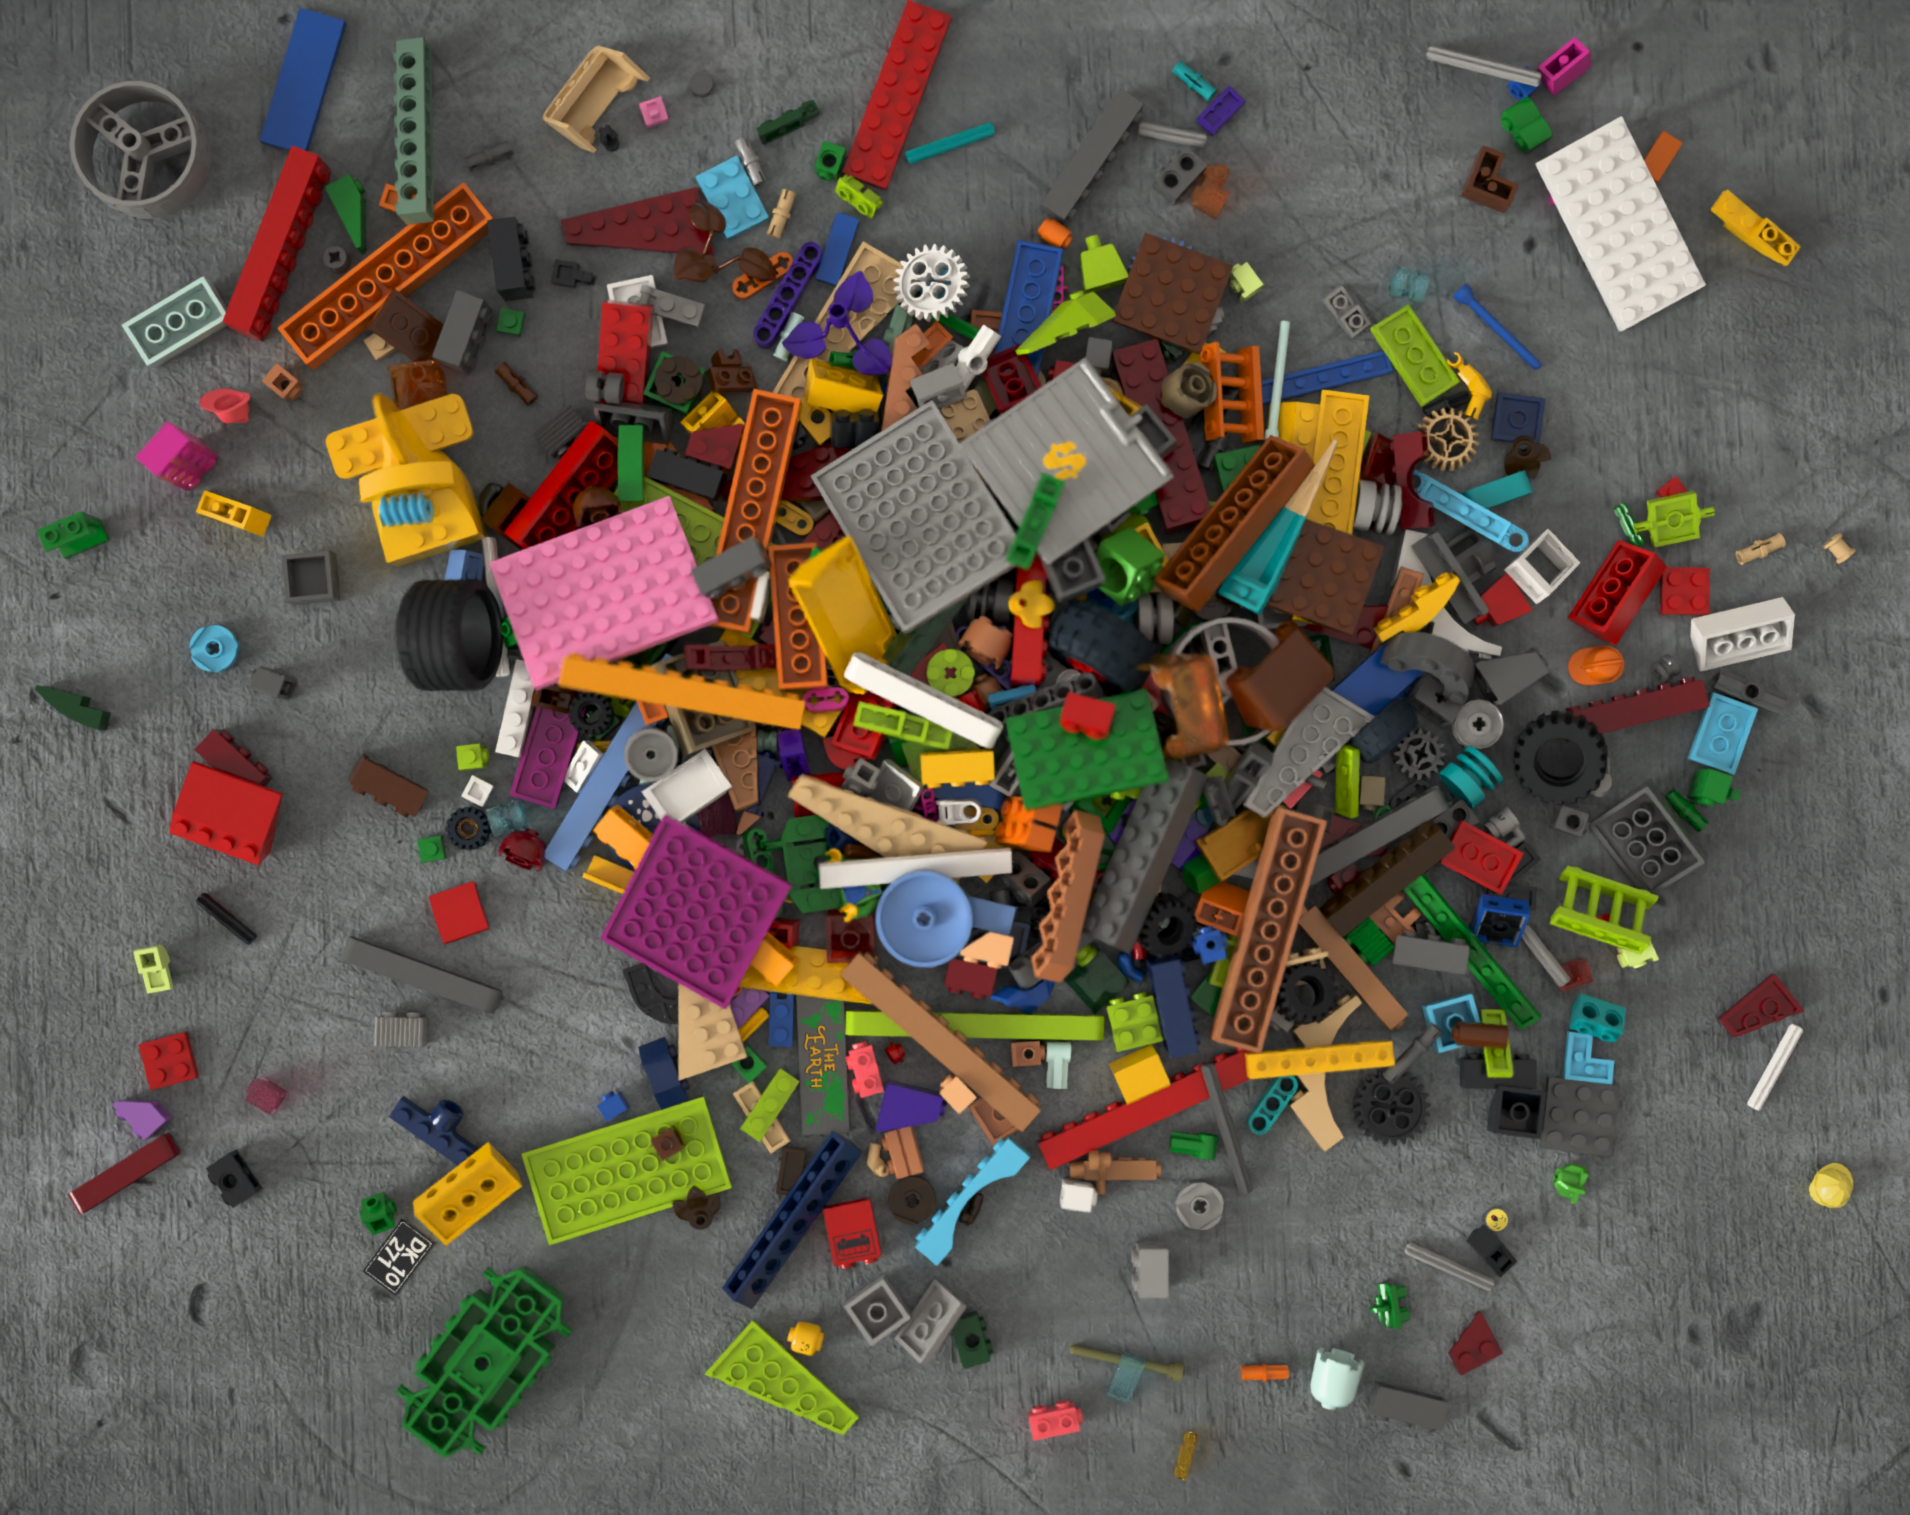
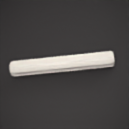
M1790 1024L1748 1101V1105L1751 1108L1761 1110L1803 1033L1801 1027L1795 1024Z

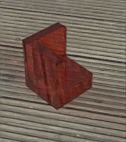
M1577 958L1560 964L1570 977V981L1560 987L1561 990L1567 991L1594 982L1586 959Z

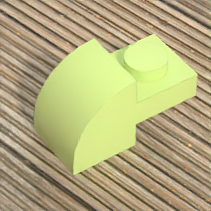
M156 945L133 951L138 972L143 974L147 994L173 988L168 967L170 958L164 946Z

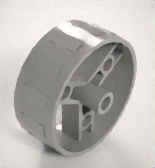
M124 81L112 84L98 91L85 102L78 112L71 129V159L77 174L87 188L99 197L100 200L128 216L140 219H158L177 213L197 198L210 174L212 153L205 128L184 102L170 91L156 84L143 81ZM157 101L180 109L185 117L139 133L115 113L131 104ZM117 125V128L111 132L112 128ZM99 132L125 152L117 199L104 193L94 173L92 157L94 144ZM178 135L177 139L172 141V138ZM159 141H163V144L158 147H155L152 144ZM191 149L187 166L177 182L165 192L150 198L154 172H158L163 168L166 158ZM136 163L141 165L139 173H136ZM136 182H139L138 186L133 189V185Z
M1226 617L1216 618L1195 625L1180 636L1164 658L1160 672V693L1165 710L1169 717L1177 721L1178 724L1176 726H1178L1179 730L1190 738L1206 745L1216 747L1242 746L1257 741L1271 732L1257 728L1247 736L1229 741L1211 737L1198 730L1230 697L1233 698L1226 680L1237 669V664L1227 626L1238 628L1251 634L1263 644L1269 653L1280 643L1277 637L1269 630L1250 620ZM1200 633L1210 678L1208 683L1180 709L1173 686L1175 666L1184 646L1196 634ZM1216 641L1222 645V652L1220 654H1217L1213 649ZM1224 657L1228 670L1219 672L1217 659ZM1211 692L1212 694L1221 697L1218 698L1215 702H1212V700L1207 697V694ZM1199 701H1202L1206 707L1203 714H1200L1196 708Z

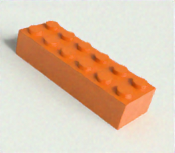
M816 542L768 546L769 559L772 564L770 576L778 686L781 693L828 688L826 656L788 581L799 567L809 560L814 546L818 547Z

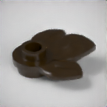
M1519 436L1512 442V451L1505 457L1504 469L1507 476L1515 474L1519 470H1525L1527 476L1534 479L1539 472L1540 462L1551 460L1550 451L1544 444L1535 443L1529 436ZM1521 444H1527V447L1525 449H1519V446Z
M692 1186L687 1194L686 1201L673 1200L672 1205L679 1219L689 1221L693 1228L702 1230L709 1227L712 1223V1216L719 1210L721 1201L718 1193L707 1197L701 1189ZM700 1216L705 1218L703 1221L696 1220Z

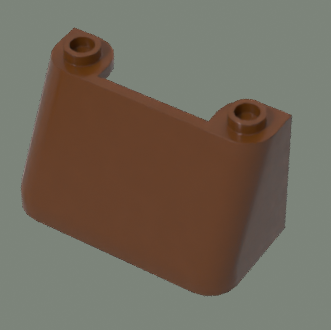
M1284 621L1278 626L1275 635L1281 642L1255 668L1239 667L1226 680L1227 686L1246 725L1269 731L1285 729L1335 677L1332 665L1295 622Z

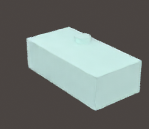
M202 276L122 324V327L146 365L155 369L227 326L222 322L227 306L210 279Z

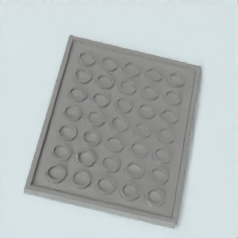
M933 400L811 475L812 480L846 537H852L871 579L904 634L909 633L1017 566L1005 561L1016 537L1014 531L969 458L960 447L959 442Z

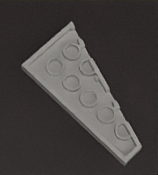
M1325 687L1286 727L1273 750L1272 765L1260 777L1256 788L1248 795L1243 805L1260 816L1266 817L1375 716Z

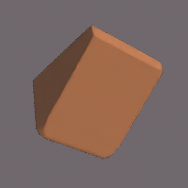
M744 811L736 833L743 835L746 830L750 829L762 817Z

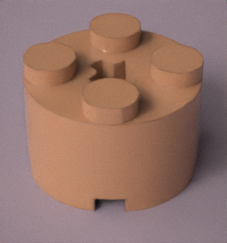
M980 616L979 619H973L958 643L959 648L961 649L964 646L967 648L965 653L972 659L987 667L990 663L995 664L994 669H999L1013 646V641L1011 640L1013 634L1004 628L999 630L992 625L993 622L984 616Z

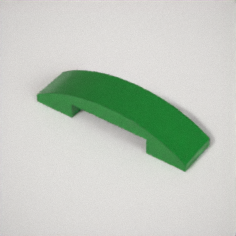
M1044 472L1042 473L1005 561L1024 569H1029L1066 481Z

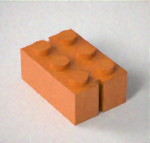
M1006 797L1001 806V818L1003 819L996 826L994 843L1016 850L1051 852L1056 831L1033 824L1035 819L1057 826L1063 805L1059 804L1025 812L1022 797Z

